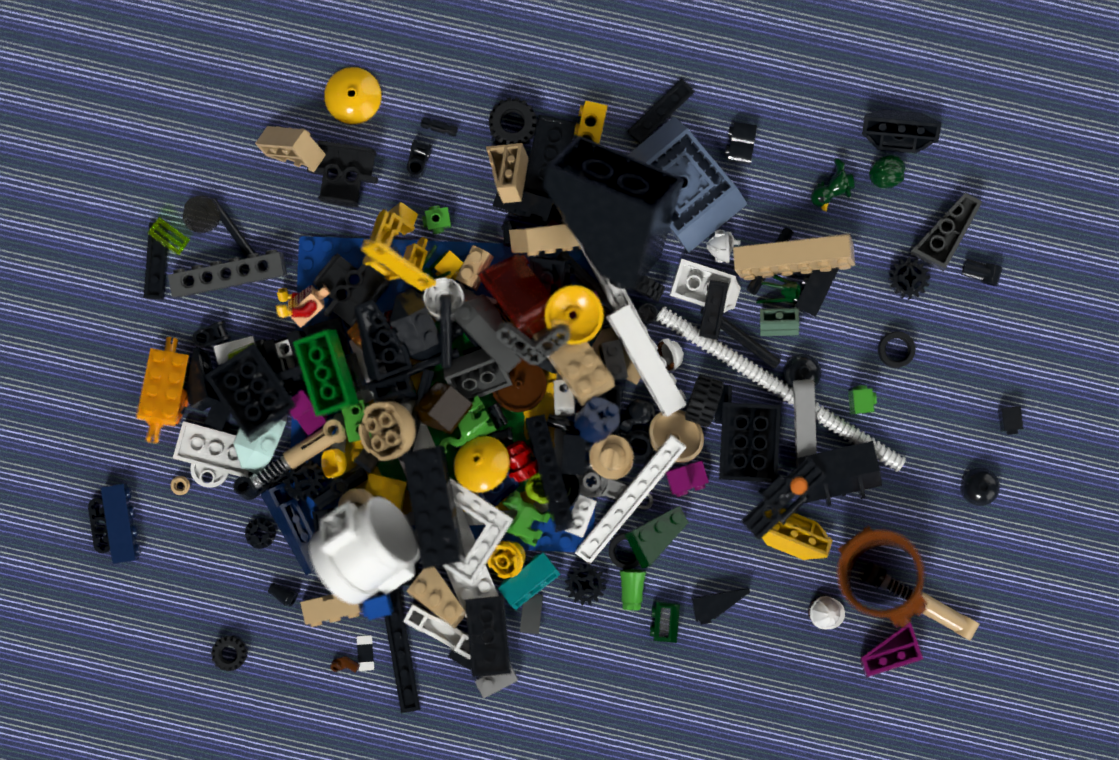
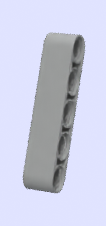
M813 379L793 381L796 467L798 466L797 458L817 453L815 387Z

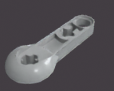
M589 465L588 472L584 471V475H576L581 485L580 494L585 497L607 496L617 500L622 491H625L628 485L600 476L591 465ZM593 476L595 484H591L589 487L587 486L589 483L586 482V479ZM648 493L647 495L649 498L648 504L646 506L639 504L638 508L649 509L652 506L653 497L651 494Z

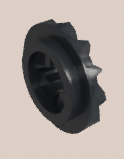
M256 518L250 521L245 529L247 543L253 548L263 549L270 546L276 536L274 525L264 518ZM259 525L261 531L268 532L262 535L261 542L258 536L252 535V533L258 531Z

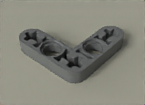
M501 323L497 329V338L532 365H537L563 346L570 337V328L565 324L555 325L535 342L510 323ZM522 341L525 345L520 347L515 342ZM551 342L553 346L545 347L543 343Z

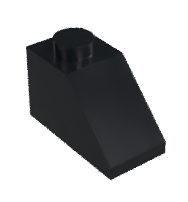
M365 448L354 460L356 464L368 473H373L382 461L378 460L372 453H368Z

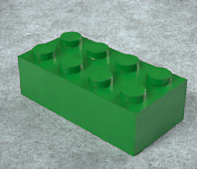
M326 330L293 342L316 416H325L359 404L337 330Z

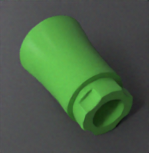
M620 570L621 601L623 602L624 610L635 611L641 609L646 576L645 570Z

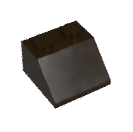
M436 381L414 410L422 424L451 434L473 407V404L452 386Z

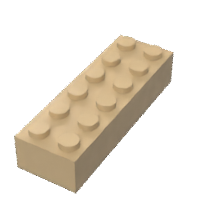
M849 234L733 247L735 271L743 280H753L755 276L772 278L774 274L790 276L793 275V272L809 274L812 273V270L828 272L831 271V268L838 267L840 270L850 269L851 266H855L854 243Z

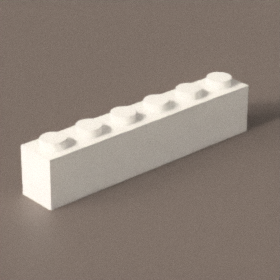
M629 304L624 305L607 315L606 318L619 340H621V344L662 415L667 417L687 405L684 401L686 396L681 389H677L675 385L677 381L673 374L668 373L665 368L667 363L664 358L658 356L656 352L658 348L652 339L649 340L646 335L648 330L643 323L640 324L638 321L636 309L633 306L630 307Z

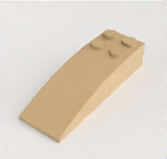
M546 298L519 316L535 341L549 331L545 322V308L550 298ZM551 342L543 343L545 347L553 346ZM588 342L581 344L565 343L547 357L582 407L591 398L599 397L615 386L614 378Z

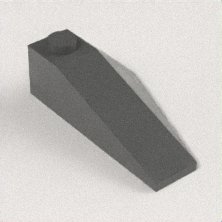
M485 295L466 301L452 313L456 322L506 373L510 372L521 361L518 354L497 338L498 326L504 322L497 307Z

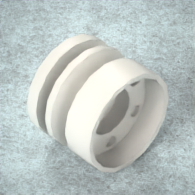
M438 278L435 280L437 281L435 286L425 289L423 296L424 304L431 317L440 322V295L449 294L451 296V322H453L455 319L452 313L466 302L464 292L453 279Z

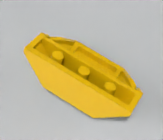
M782 508L779 510V514L781 515L786 509ZM772 509L765 511L766 517H771L773 515L771 513ZM793 513L784 525L778 522L762 537L768 546L802 560L827 558L833 541L827 536L818 522Z

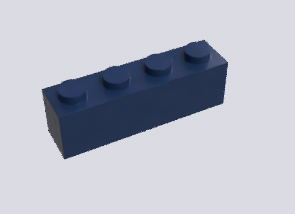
M127 484L101 487L112 564L139 560L141 549L140 545L136 543L138 530L137 526L133 524L135 511L134 507L130 505V499L132 498L131 488Z

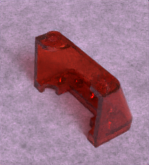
M517 253L477 273V276L518 330L528 338H531L547 326L545 322V308L551 298V294L528 267L529 261L523 254L520 256Z

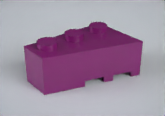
M911 622L860 659L866 678L923 659Z

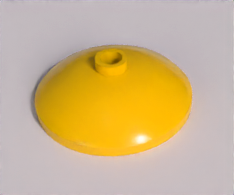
M349 67L336 72L329 79L324 92L325 104L331 115L340 122L352 125L364 123L371 119L378 111L382 98L381 89L376 78L368 71L356 67ZM349 91H355L353 97L348 96Z
M567 286L555 292L549 299L545 308V322L548 330L557 324L567 325L570 328V337L566 343L581 344L592 339L600 330L603 322V308L600 300L592 291L581 286ZM571 311H574L576 313V316L573 319L569 317V313Z
M480 436L466 442L459 449L454 459V474L457 481L467 490L486 492L497 487L504 480L509 470L510 457L506 447L499 440L489 436ZM480 457L479 461L475 462V459Z

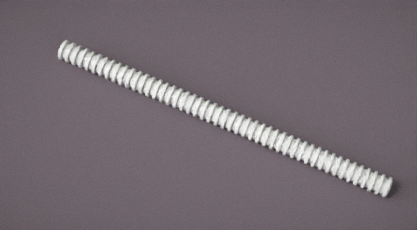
M666 306L661 309L656 317L657 322L661 321L662 325L666 324L667 328L670 327L672 331H677L676 334H682L681 337L685 336L687 341L691 340L692 344L696 343L697 347L701 346L702 350H707L708 354L712 353V356H716L718 360L721 359L722 363L726 362L727 366L731 365L733 370L737 369L738 373L742 372L743 376L747 375L748 379H753L752 382H758L757 385L761 384L762 388H767L768 392L772 391L773 395L777 394L778 398H783L784 402L788 401V404H793L794 407L793 387H789L788 383L784 384L783 380H778L777 376L773 377L772 373L768 374V371H764L762 367L759 368L758 364L754 365L753 361L749 362L747 357L743 358L742 354L738 355L737 351L733 352L732 348H727L728 345H722L723 342L698 337L700 329H697L696 325L692 326L691 322L687 323L686 319H681L682 316L678 317L676 316L677 313L673 314L672 310L668 311ZM818 402L815 403V417L819 424L823 423L824 427H829V430H834L833 433H839L838 436H843L844 440L848 439L849 443L853 442L854 445L873 441L879 462H885L884 465H889L890 469L894 468L895 472L902 468L906 461L905 457H900L899 453L895 454V451H891L889 447L886 448L885 444L881 445L880 441L876 442L874 437L870 438L869 434L865 435L864 431L860 432L859 428L856 429L854 425H849L850 422H845V419H840L839 415L835 416L834 412L830 413L829 409H824L823 405L819 406Z

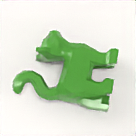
M479 396L474 397L473 407L458 424L461 432L460 439L447 437L440 442L439 446L445 447L446 454V446L448 444L458 447L477 437L487 436L496 431L493 422L487 424L489 416L486 411L481 413V417L477 419L474 417L485 408Z
M514 491L507 497L506 501H502V504L508 509L517 511L514 521L506 533L517 536L524 543L535 547L543 531L540 529L533 530L531 528L532 522L536 520L548 523L550 512H540L532 504L523 501L520 492Z

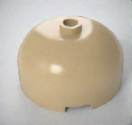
M383 401L369 405L363 411L362 423L359 424V435L365 450L382 461L401 457L402 454L408 452L413 445L416 435L415 422L410 412L403 405L393 401Z

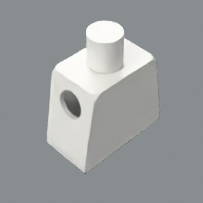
M557 372V380H554L555 416H574V395Z

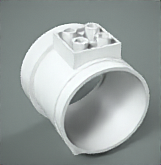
M380 497L370 499L359 508L350 501L341 505L320 520V530L313 534L309 545L311 560L320 579L334 595L350 604H360L379 590L384 594H388L407 580H410L414 576V563L419 557V543L412 525L393 503Z

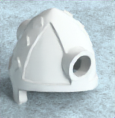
M716 230L715 235L706 245L708 251L715 257L716 262L729 263L733 246L735 244L740 245L741 241L735 240L731 232Z

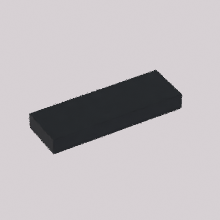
M709 280L698 337L718 340L729 283Z

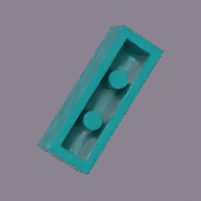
M544 553L537 554L527 566L522 567L518 575L505 579L498 589L508 603L517 610L561 574Z

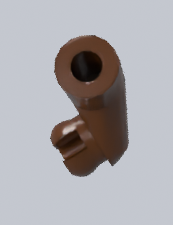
M347 656L334 659L330 665L333 672L348 668L356 673L360 667V664Z

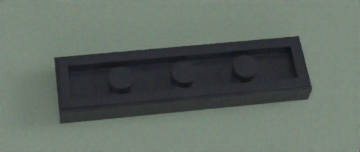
M681 78L627 130V133L640 145L680 108L695 91Z
M149 222L144 299L164 300L169 237L168 223Z

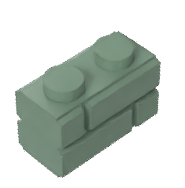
M799 308L760 309V336L799 335Z

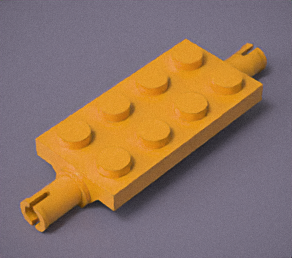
M172 337L166 338L164 350L150 348L136 417V419L145 420L149 425L146 437L148 442H151L152 436H154L153 443L159 442L160 429L164 425H176L189 355L176 353L178 339L174 337L172 344Z

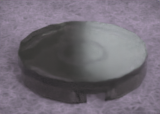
M206 195L190 198L184 205L183 220L185 225L191 231L197 233H208L214 230L220 221L218 204Z

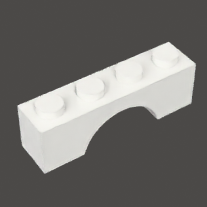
M412 605L403 622L434 637L457 653L470 659L467 633L458 628H452L442 619L420 606Z

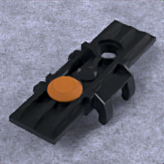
M809 457L803 460L785 479L776 473L773 476L775 481L767 489L761 487L757 491L764 499L741 522L760 540L778 522L784 525L786 520L803 503L806 504L808 502L806 495L826 475ZM797 495L799 498L780 515L779 510ZM771 506V513L773 515L771 517H766L765 509Z

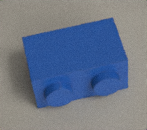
M389 593L368 598L363 601L364 604L361 606L364 617L367 616L368 620L390 615L394 612Z

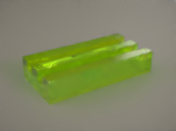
M160 217L156 219L147 232L176 255H180L190 241L189 238ZM160 223L162 226L171 231L184 242L180 243L178 240L173 238L163 229L158 227V224ZM154 230L158 231L159 233H161L163 236H165L167 239H169L171 242H173L174 244H176V245H177L178 247H180V248H179V249L175 248L173 245H171L169 242H167L166 240H164L162 237H160L158 234H156V233L153 232V231H154Z

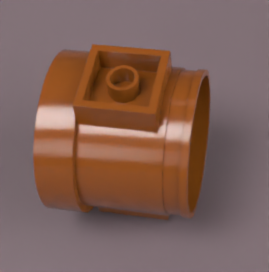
M867 526L838 548V551L841 553L837 571L839 586L845 598L857 610L874 617L890 618L896 627L901 626L902 628L911 622L910 618L915 614L919 616L927 610L926 606L928 603L921 594L924 584L923 563L917 550L907 539L890 531H872ZM878 546H893L905 551L915 561L917 568V582L910 597L901 605L888 610H876L862 605L855 598L851 588V572L855 562L864 552Z

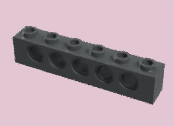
M275 249L266 251V255L259 256L258 253L247 255V259L240 260V257L228 259V263L222 264L221 261L211 262L209 267L203 268V265L192 266V270L185 271L184 268L173 270L174 274L168 275L172 298H180L287 276L284 255ZM266 260L268 262V268L267 270L263 271L260 265L263 261ZM245 264L250 267V271L246 275L242 272V267ZM229 268L231 276L226 279L224 277V270ZM208 272H211L213 275L210 282H207L205 279V275ZM189 276L194 278V283L191 286L187 284Z

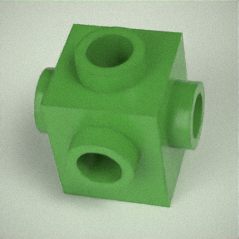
M431 206L428 211H425L426 216H422L424 228L428 227V231H433V234L444 233V229L452 228L448 207ZM435 218H440L438 222L433 221Z

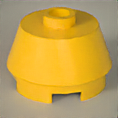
M500 541L487 563L489 568L492 567L499 574L497 575L498 577H515L522 570L526 554L519 543L515 541Z

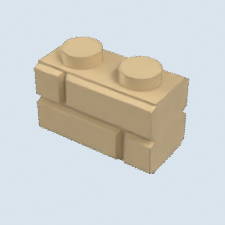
M473 245L469 251L470 255H467L456 280L477 291L494 257Z

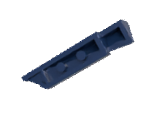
M282 483L261 494V497L305 575H308L315 570L309 549L313 533L298 502L295 499L290 500L289 495L284 489L286 485Z

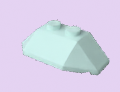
M287 415L252 443L249 442L239 428L233 444L242 469L256 475L259 471L264 470L263 468L267 466L277 447L287 422Z

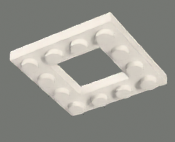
M450 477L455 505L484 523L486 527L467 557H465L466 561L442 566L470 585H473L514 519L472 491L467 490Z

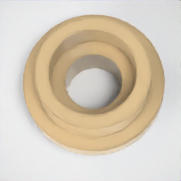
M177 476L171 481V490L177 495H184L190 489V482L184 476ZM179 482L184 484L183 489L178 488Z

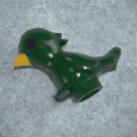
M839 158L834 159L837 169L829 184L825 186L824 182L818 183L811 193L812 203L817 207H821L826 212L828 204L833 197L843 194L851 197L850 189L855 188L852 173H845V163Z

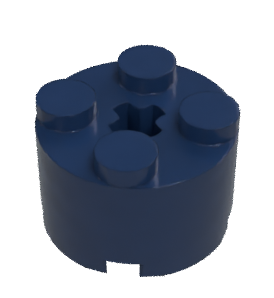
M593 397L576 414L574 419L575 428L579 429L581 432L580 436L586 441L599 443L607 439L618 427L619 409L617 405L603 398Z

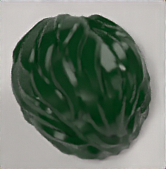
M887 155L881 157L871 166L869 171L870 180L879 188H893L904 180L905 164L897 156Z

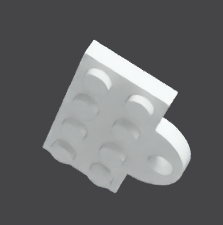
M183 421L173 458L191 463V475L199 485L208 488L217 487L226 481L229 474L240 477L249 476V471L241 468L233 444L236 435ZM206 472H210L213 476L210 483L203 481V474Z

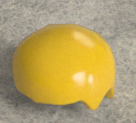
M334 448L323 452L321 467L324 475L327 478H334L343 475L346 471L347 458L340 449Z

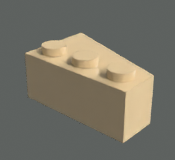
M523 143L487 146L486 149L496 188L502 202H521L529 159Z
M435 567L423 569L407 590V593L454 629L466 615V612Z

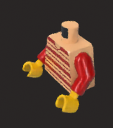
M324 284L318 289L310 285L302 292H292V294H288L287 288H280L277 292L278 300L280 302L288 301V309L286 304L276 306L277 313L282 318L290 316L301 328L323 309L324 298L330 294V290Z

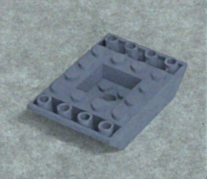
M675 117L670 119L627 155L670 174L687 179L688 185L680 190L669 230L688 253L747 205L735 184L689 129Z

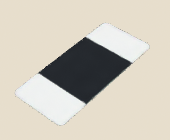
M357 636L359 671L374 670L372 636Z

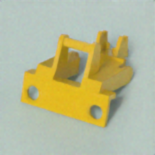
M399 202L391 210L383 209L378 214L370 240H364L361 249L367 254L363 259V264L369 265L380 272L388 281L401 278L422 291L435 286L437 281L421 271L428 253L425 250L428 239L422 237L418 240L417 244L413 243L407 246L403 258L389 249L393 237L397 236L399 232L405 235L415 230L414 224L418 213L404 203Z

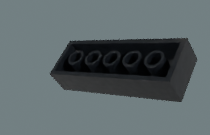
M436 446L402 454L423 569L466 561L445 447Z

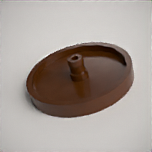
M522 358L509 372L513 385L492 392L494 398L502 407L513 412H525L535 408L544 398L547 389V380L542 368L529 364Z

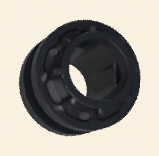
M643 430L631 431L624 437L630 446L631 441L635 438L644 440L646 443L643 455L633 454V463H645L651 459L655 452L650 443L649 433Z

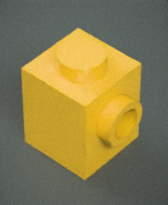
M449 250L434 267L437 270L435 274L439 276L451 271V274L445 278L455 281L464 262Z

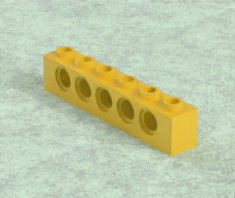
M585 100V104L580 105L578 116H581L580 124L576 123L574 135L587 136L593 142L600 144L608 105ZM593 118L596 124L593 127H588L585 124L586 119Z

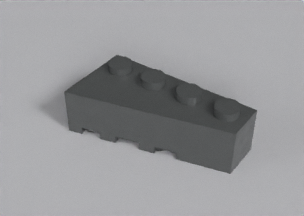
M965 192L911 250L910 254L944 272L983 201Z

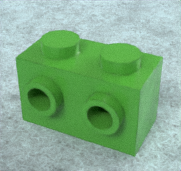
M867 385L855 386L852 391H848L850 414L874 412V404H877V397L872 389H867Z
M359 400V404L342 409L348 442L350 443L361 440L359 424L362 423L363 411L369 406V403H365V400Z

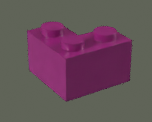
M302 390L291 398L296 407L289 413L294 420L299 422L308 436H311L325 425L329 416L315 415L309 392Z
M702 461L665 473L671 494H676L677 497L689 494L688 490L692 488L695 491L706 488L705 484L709 483Z

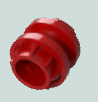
M517 441L506 447L510 457V478H514L516 482H522L538 472L537 460L529 455L533 450L531 445H526L525 441Z

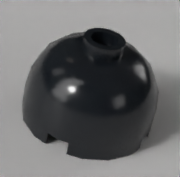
M797 354L789 358L783 368V379L785 383L789 384V387H793V381L811 379L814 380L815 387L821 378V367L818 361L807 354Z
M986 468L969 470L963 476L960 485L964 499L975 506L991 504L1000 492V483L997 476Z

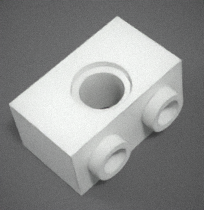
M579 495L572 510L574 528L565 531L583 538L597 501Z

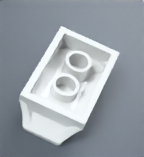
M681 259L669 296L704 307L709 280L729 283L723 312L725 313L735 308L741 287L734 275Z

